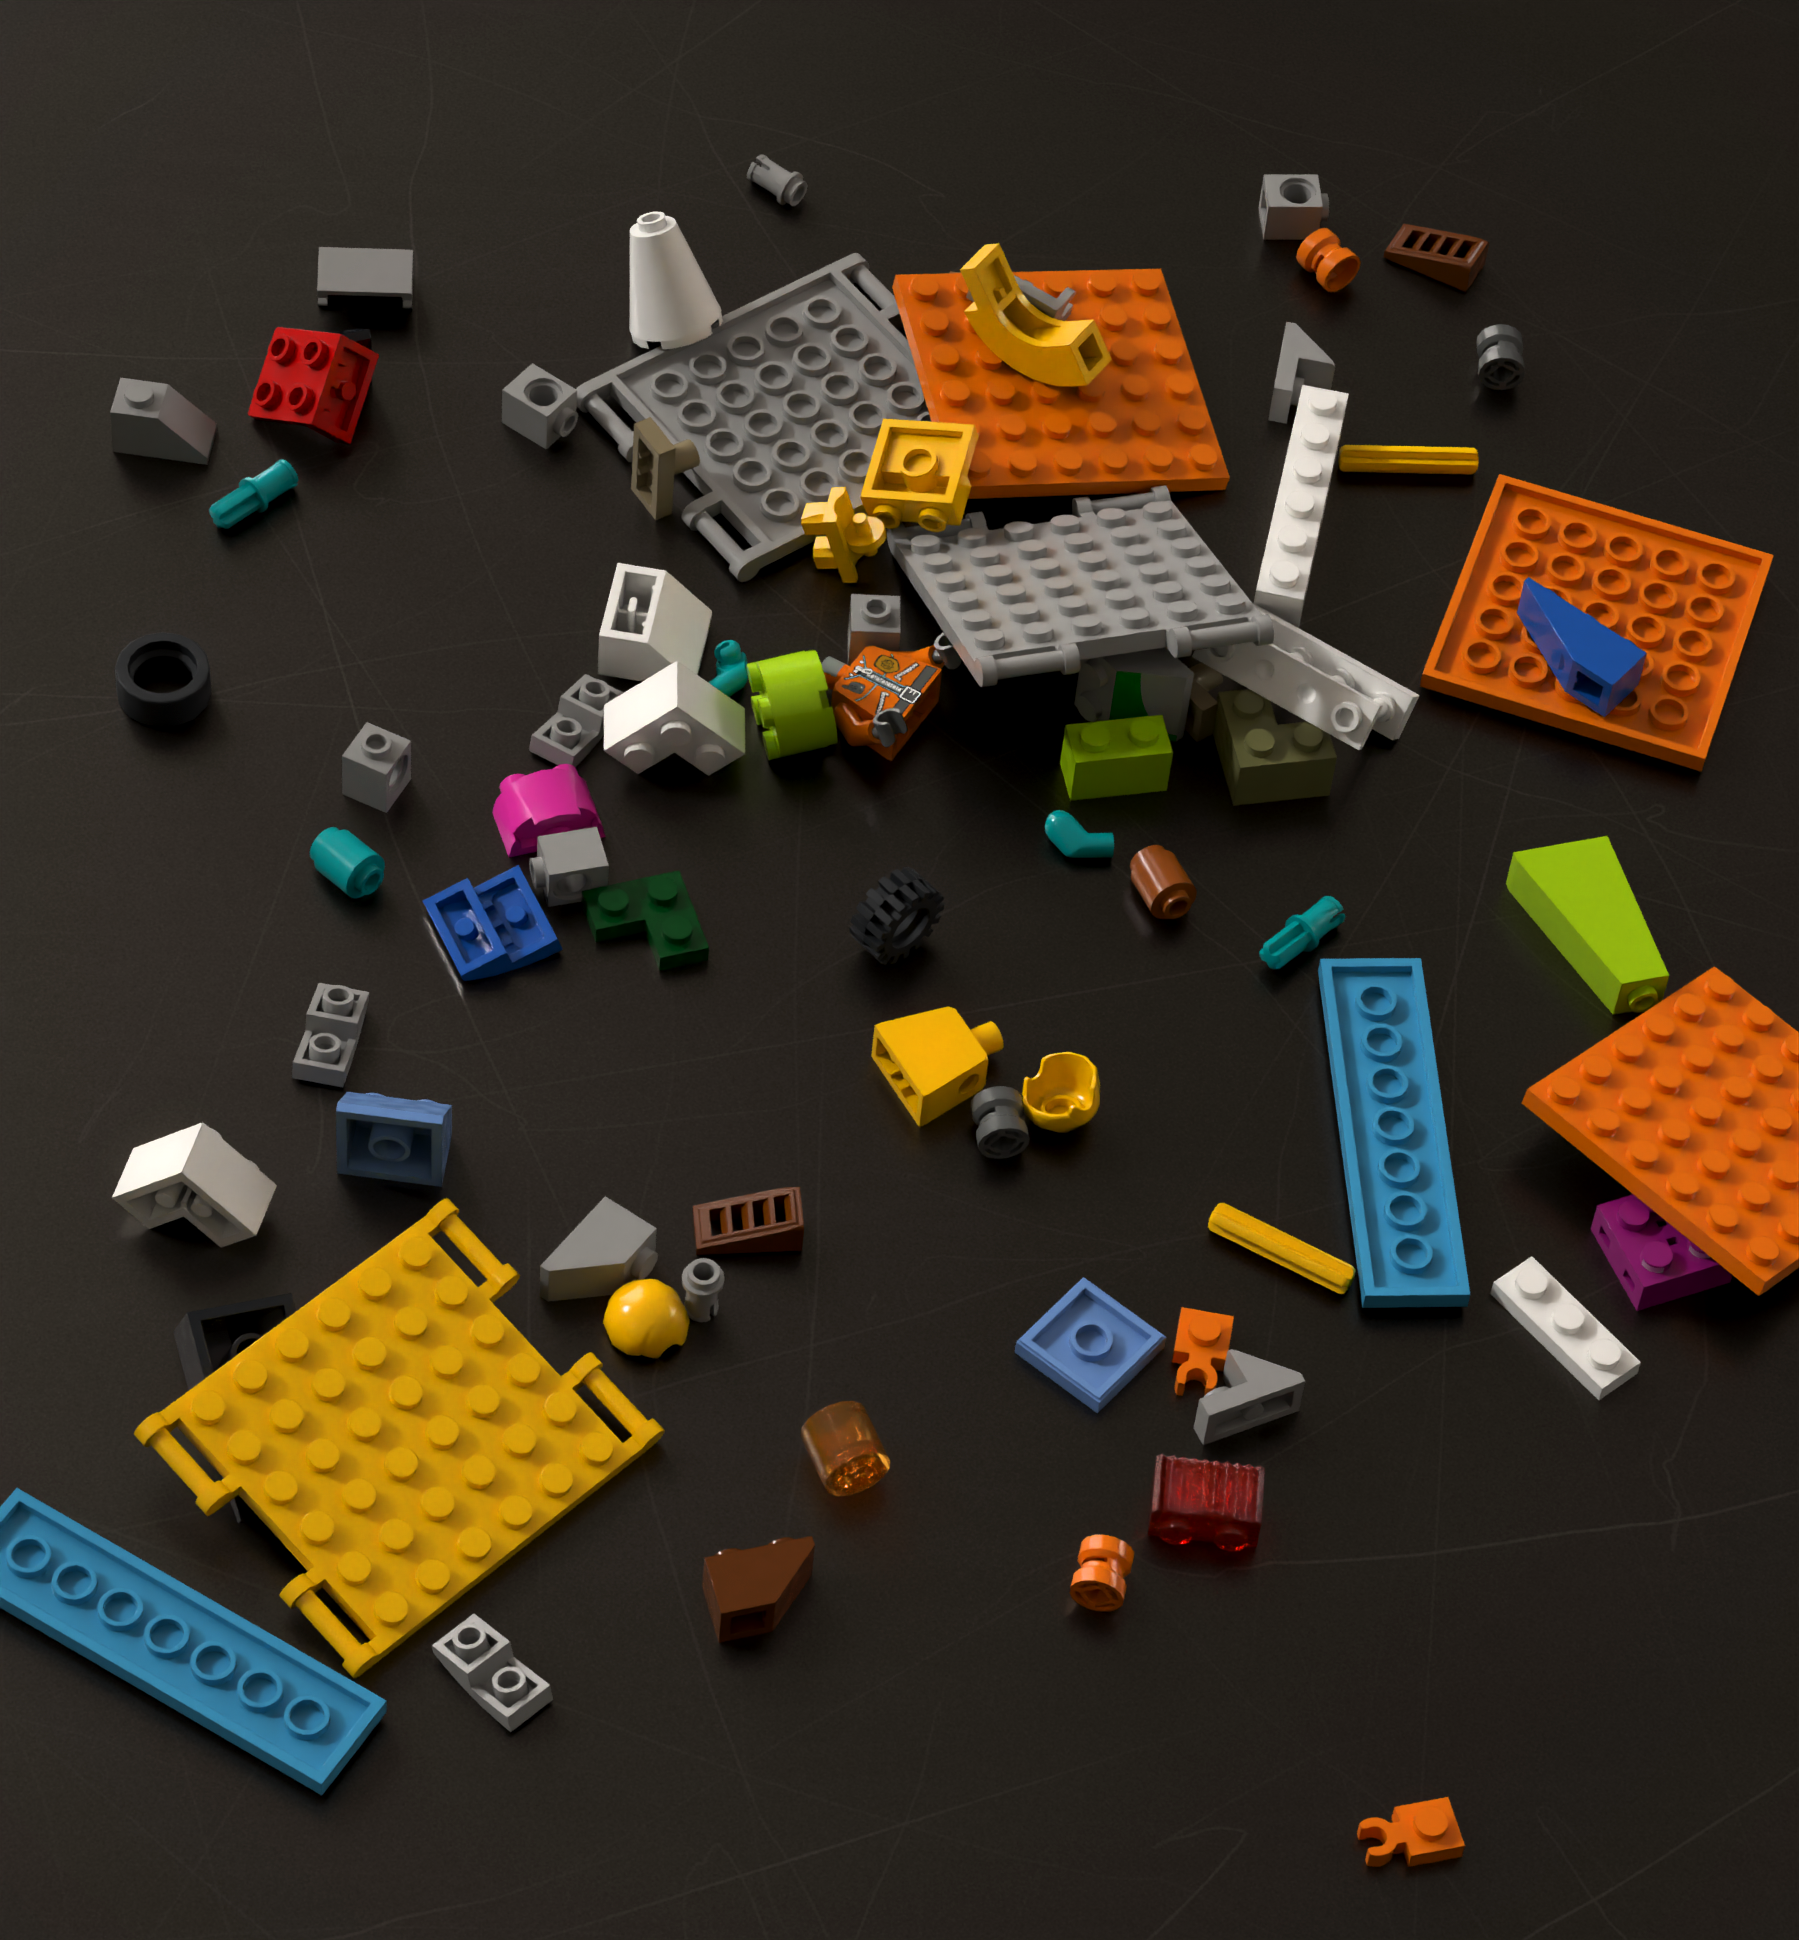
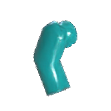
M726 640L716 646L714 655L717 659V676L708 682L728 697L741 690L748 680L746 654L741 652L739 643L734 640Z
M1063 810L1053 811L1046 818V835L1066 857L1113 858V833H1088L1071 814Z

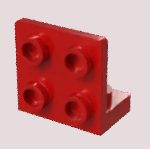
M277 327L268 347V353L253 393L248 415L256 420L306 426L337 443L351 444L379 354L342 334Z

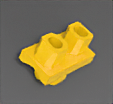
M832 487L828 502L805 504L801 518V525L805 535H826L816 537L813 546V559L817 569H838L843 583H857L858 573L855 568L857 561L863 555L868 557L874 556L886 539V529L883 522L876 517L866 516L864 513L855 514L846 487Z

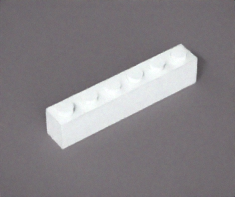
M1302 385L1254 598V604L1297 628L1300 625L1349 395L1348 393Z

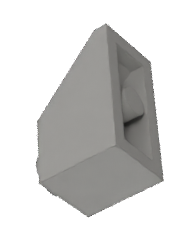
M120 377L110 411L113 452L208 465L217 432V423L168 384Z
M605 1196L541 1264L539 1296L549 1302L613 1295L616 1290L626 1283L636 1279H645L653 1270L658 1259V1253L655 1252L657 1228Z

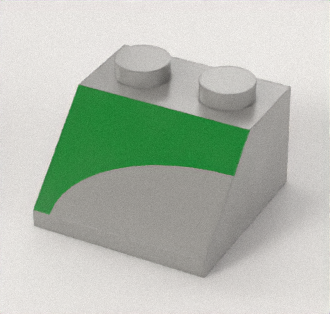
M1166 647L1080 661L1081 669L1078 674L1074 705L1086 720L1097 722L1163 715L1169 740L1176 742L1184 736L1194 673L1178 658H1174Z

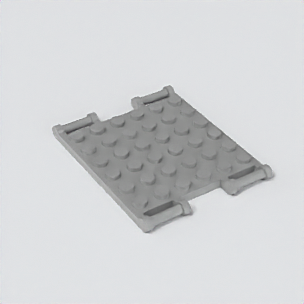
M859 253L850 254L722 316V324L719 326L717 322H714L711 325L712 334L703 340L674 349L662 350V347L659 346L584 382L576 389L577 407L582 412H589L619 444L618 451L628 462H632L634 431H631L604 402L603 399L610 395L636 423L651 417L673 445L686 439L694 443L699 453L700 464L683 473L704 496L688 504L682 512L681 518L691 530H698L730 564L729 571L740 582L749 581L758 573L760 568L814 542L816 537L826 536L805 535L801 525V518L806 503L828 502L832 487H846L854 513H864L867 515L860 495L883 418L931 422L908 340L899 332L903 331L904 327L895 296L869 271V263ZM852 283H856L882 310L879 311ZM721 513L752 547L743 551L713 517Z
M1166 485L1151 487L1148 493L1092 501L1087 496L1073 498L1071 505L1072 515H1059L1053 517L1051 522L1031 524L1017 521L1006 524L1002 529L989 530L986 526L983 512L966 514V519H962L960 526L946 525L945 530L941 532H931L920 525L905 527L903 523H900L899 527L894 529L887 528V541L892 555L980 687L994 686L1000 679L1061 671L1063 675L1079 673L1081 669L1080 660L1165 647L1174 658L1191 656L1194 650L1253 642L1256 646L1272 644L1274 641V628L1268 614L1262 615L1171 501Z

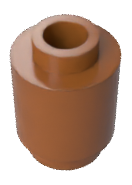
M1151 845L1140 850L1130 862L1131 880L1154 917L1158 919H1175L1189 911L1195 901L1197 891L1173 852L1165 850L1160 845Z

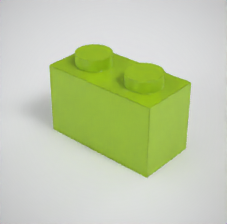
M1163 715L1065 725L1060 765L1070 801L1167 791L1173 751Z

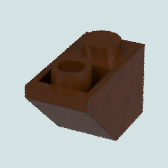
M812 1536L798 1539L784 1537L776 1539L768 1545L744 1550L729 1548L718 1552L714 1556L704 1557L702 1588L719 1643L774 1631L812 1575L815 1550Z

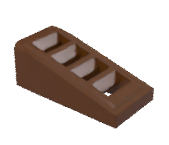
M1403 224L1384 251L1383 258L1466 292L1485 265L1489 242L1473 236ZM1407 241L1414 243L1412 249L1403 246ZM1423 248H1426V249H1428V250H1430V251H1429V252H1427V251H1422V249H1423Z
M800 1187L778 1188L693 1205L692 1214L696 1255L802 1251L804 1220ZM776 1218H785L786 1221L776 1223ZM754 1219H764V1226L755 1227ZM732 1220H742L743 1230L733 1232ZM710 1221L721 1222L722 1234L712 1236Z

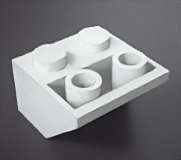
M617 563L599 633L598 674L643 682L678 661L698 675L712 619V610L665 570Z

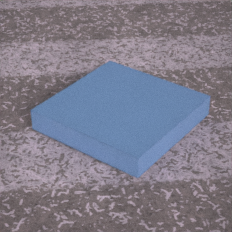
M1083 1277L1016 1341L1015 1353L1098 1413L1165 1347L1166 1336Z

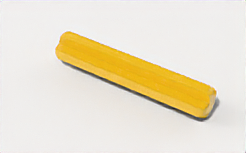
M1344 445L1339 450L1338 463L1340 470L1343 472L1472 475L1478 469L1479 456L1477 449L1469 447Z
M1219 1203L1210 1215L1208 1222L1210 1231L1338 1294H1345L1354 1280L1356 1272L1354 1266L1226 1203Z

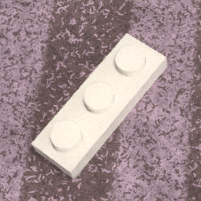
M1532 1256L1493 1282L1490 1294L1598 1400L1638 1373L1641 1362Z

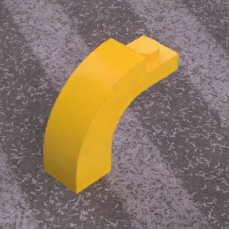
M999 243L984 245L960 269L974 300L964 311L969 323L987 347L1018 372L1050 385L1085 386L1112 360L1094 319L1079 321L1058 320L1044 314L1029 302L1020 290Z

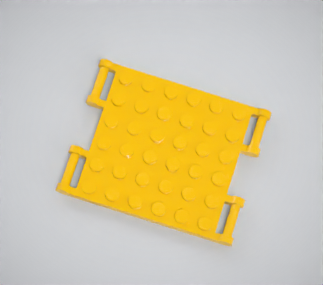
M449 1198L438 1202L426 1216L161 1412H156L147 1417L134 1432V1436L144 1447L152 1446L197 1496L196 1505L206 1516L215 1513L239 1495L302 1564L307 1572L298 1575L283 1588L279 1596L290 1609L297 1607L344 1659L342 1666L353 1678H357L570 1512L650 1449L665 1433V1430L655 1419L647 1420L601 1370L603 1363L592 1352L584 1355L568 1372L560 1376L501 1313L493 1302L503 1296L517 1283L520 1274L509 1263L503 1265L457 1216L459 1209ZM442 1231L481 1272L487 1281L477 1287L432 1237ZM586 1385L632 1436L622 1443L576 1393L577 1390ZM178 1427L224 1479L214 1482L170 1432ZM323 1588L370 1641L361 1645L315 1593Z

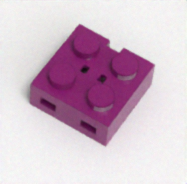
M1635 1195L1597 1205L1591 1231L1636 1311L1731 1282L1733 1276ZM1663 1221L1666 1223V1225L1662 1227H1659L1657 1224Z

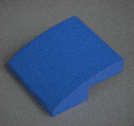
M519 865L474 888L469 879L466 878L423 900L463 981L496 976L530 965L563 950Z

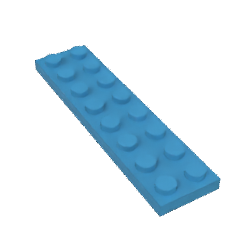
M1421 958L1320 959L1318 976L1362 1308L1467 1307L1470 1299V1288Z
M16 1488L1 1505V1609L320 1795L325 1793L386 1714L387 1700L24 1491Z

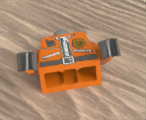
M943 632L936 638L934 645L917 651H888L872 645L865 647L851 666L831 656H828L821 665L827 686L833 690L831 706L835 723L850 746H869L890 761L895 758L939 702L941 668L945 665L948 669H956L962 662V659Z

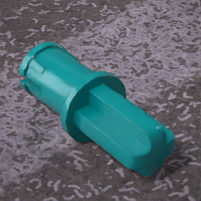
M280 459L254 478H243L239 483V488L211 505L209 514L213 518V523L218 528L229 529L255 511L258 513L266 511L269 502L298 485L297 473L290 463Z
M1324 896L1302 915H1292L1286 920L1285 928L1264 943L1263 948L1259 952L1261 960L1267 962L1270 969H1280L1302 951L1311 952L1319 944V939L1345 921L1344 913H1340L1333 918L1337 913L1344 910L1342 905L1334 897Z

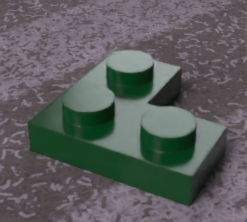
M679 870L582 891L581 904L595 942L645 932L659 971L708 960L709 946Z

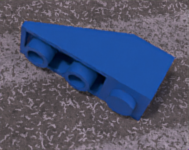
M1529 577L1524 581L1517 610L1522 623L1564 691L1598 714L1606 717L1639 685L1647 653L1630 640L1624 639L1599 623L1591 615L1582 612L1560 598L1552 590L1543 587Z

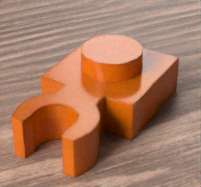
M1181 1307L1172 1358L1173 1363L1182 1364L1178 1368L1174 1387L1176 1395L1183 1396L1185 1385L1190 1380H1197L1203 1383L1205 1386L1204 1396L1213 1389H1216V1370L1224 1371L1234 1316Z
M1449 1797L1396 1806L1392 1814V1823L1378 1817L1367 1818L1359 1823L1357 1831L1358 1840L1376 1838L1383 1844L1382 1846L1368 1848L1365 1858L1367 1866L1378 1867L1385 1865L1393 1858L1394 1854L1400 1853L1404 1854L1408 1867L1462 1857L1465 1848Z

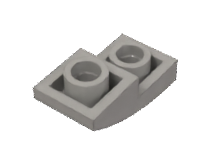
M585 674L560 696L557 713L532 734L529 751L556 765L571 764L576 767L604 735V705L624 692L609 686L602 680Z
M318 983L306 1014V1029L293 1060L292 1078L343 1088L364 1022L369 992L351 989L342 985Z
M472 1614L432 1645L433 1653L455 1680L483 1709L510 1732L553 1700L550 1685L513 1656L510 1641L476 1614Z

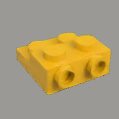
M883 418L860 495L867 516L880 519L885 528L888 529L899 527L900 522H915L931 532L944 531L946 525L960 526L971 490L968 471L978 440L975 425Z

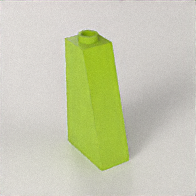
M1608 836L1513 852L1506 881L1509 892L1613 1015L1632 1011L1641 1013L1661 1002L1669 973Z

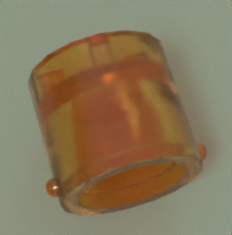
M841 1401L829 1405L812 1415L801 1428L800 1437L825 1489L831 1495L849 1496L862 1492L875 1485L890 1469L891 1460L862 1403Z

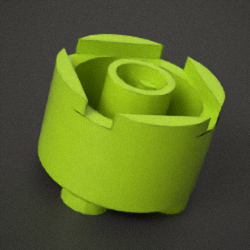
M803 650L746 664L752 692L759 691L760 694L751 696L757 725L763 724L764 728L769 729V731L762 732L763 743L769 761L837 744V729L832 706L829 707L826 694L828 686L816 650Z

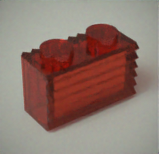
M1163 1454L1156 1456L1151 1482L1147 1535L1160 1536L1163 1541L1174 1545H1182L1195 1540L1215 1543L1216 1546L1227 1551L1242 1550L1246 1546L1256 1548L1262 1525L1265 1468L1261 1465L1253 1467L1250 1464L1242 1466L1240 1463L1232 1465L1228 1461L1221 1464L1217 1460L1209 1462L1207 1459L1202 1461L1196 1458L1188 1460L1186 1457L1178 1459L1174 1455L1166 1457Z

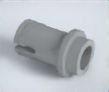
M764 154L756 157V161L762 164L761 167L755 162L751 163L747 172V179L777 196L779 204L785 205L788 203L791 206H796L803 199L808 185L803 181L801 173L787 171Z
M699 1258L688 1264L682 1274V1285L686 1290L684 1307L688 1317L693 1321L707 1322L711 1318L710 1314L715 1317L719 1309L718 1293L723 1289L725 1277L720 1266L711 1259Z

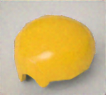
M1073 1052L1055 1053L1043 1057L1037 1075L1032 1079L1029 1077L1024 1079L1022 1102L1025 1115L1041 1129L1058 1133H1067L1086 1124L1094 1117L1100 1105V1082L1097 1067L1087 1056Z
M657 1279L633 1280L616 1290L609 1299L603 1320L613 1346L627 1355H643L655 1359L660 1358L663 1352L674 1344L682 1346L684 1344L690 1322L687 1311L677 1292Z

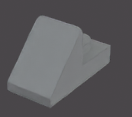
M1286 322L1269 421L1287 424L1290 405L1298 406L1302 385L1331 390L1335 363L1296 323Z
M1228 1350L1223 1371V1380L1226 1386L1213 1389L1203 1398L1199 1399L1193 1429L1201 1443L1206 1445L1297 1412L1300 1408L1305 1380L1300 1372L1237 1350Z

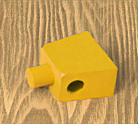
M947 1006L874 1025L871 1057L917 1125L921 1127L983 1089L986 1084L989 1061L987 1056L1002 1050L1004 1043L1001 1032L994 1022L989 1021L969 1029L957 1010Z

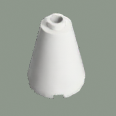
M649 212L641 215L637 219V223L630 228L629 329L633 342L641 348L649 349L647 341H660L663 350L691 345L707 338L712 334L711 325L717 322L720 326L723 322L721 307L676 220L665 216L663 212Z

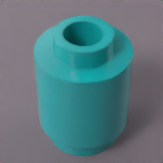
M330 827L322 831L312 843L310 858L314 861L316 870L351 898L369 895L381 885L384 878V859L350 831Z

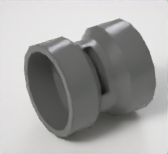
M1504 324L1489 326L1482 330L1477 336L1476 341L1479 357L1478 376L1481 383L1494 390H1506L1519 385L1525 376V362L1522 356L1524 348L1521 332L1515 327Z
M996 1086L984 1089L973 1097L970 1108L972 1119L979 1126L976 1131V1140L981 1154L988 1158L1003 1159L1018 1155L1024 1151L1029 1145L1030 1137L1025 1121L1020 1119L1024 1111L1020 1093L1012 1087Z

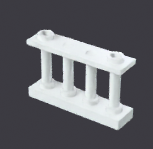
M1256 604L1254 606L1262 615L1268 614L1272 620L1274 628V641L1272 644L1256 646L1253 642L1195 650L1192 655L1198 661L1357 750L1363 749L1372 729L1391 740L1399 739L1420 696Z

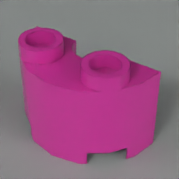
M560 764L553 769L540 770L528 775L513 774L506 777L500 783L501 794L495 801L492 813L508 857L537 852L538 836L597 827L600 838L606 837L586 781L578 775L575 766Z

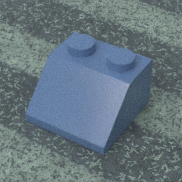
M346 1092L338 1101L336 1108L337 1173L442 1187L452 1137V1105L440 1104L427 1099L409 1100L386 1097L379 1093L362 1094Z

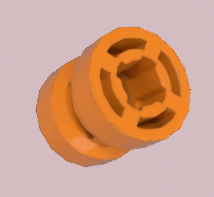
M1320 228L1311 233L1301 243L1296 259L1306 271L1316 273L1317 282L1326 291L1337 292L1354 279L1360 269L1361 262L1351 249L1340 246V239L1334 232L1328 228Z
M1109 1535L1086 1537L1081 1542L1077 1560L1081 1568L1074 1573L1069 1593L1072 1599L1079 1605L1095 1611L1110 1612L1120 1608L1123 1605L1127 1588L1123 1578L1130 1574L1135 1553L1132 1547L1125 1541Z

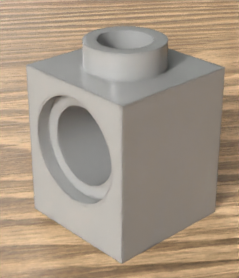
M1264 174L1258 207L1263 240H1305L1306 237L1320 228L1321 221L1328 220L1329 197L1327 193H1321L1318 174Z
M533 363L502 390V423L545 449H548L561 436L565 437L570 434L577 423V390Z
M851 594L848 623V665L851 666L863 649L873 645L888 651H899L901 633L900 596Z
M366 722L342 755V793L345 796L387 813L411 780V741Z
M597 827L538 836L537 857L530 858L529 861L530 873L534 888H543L548 907L581 902L582 891L608 885L609 865Z

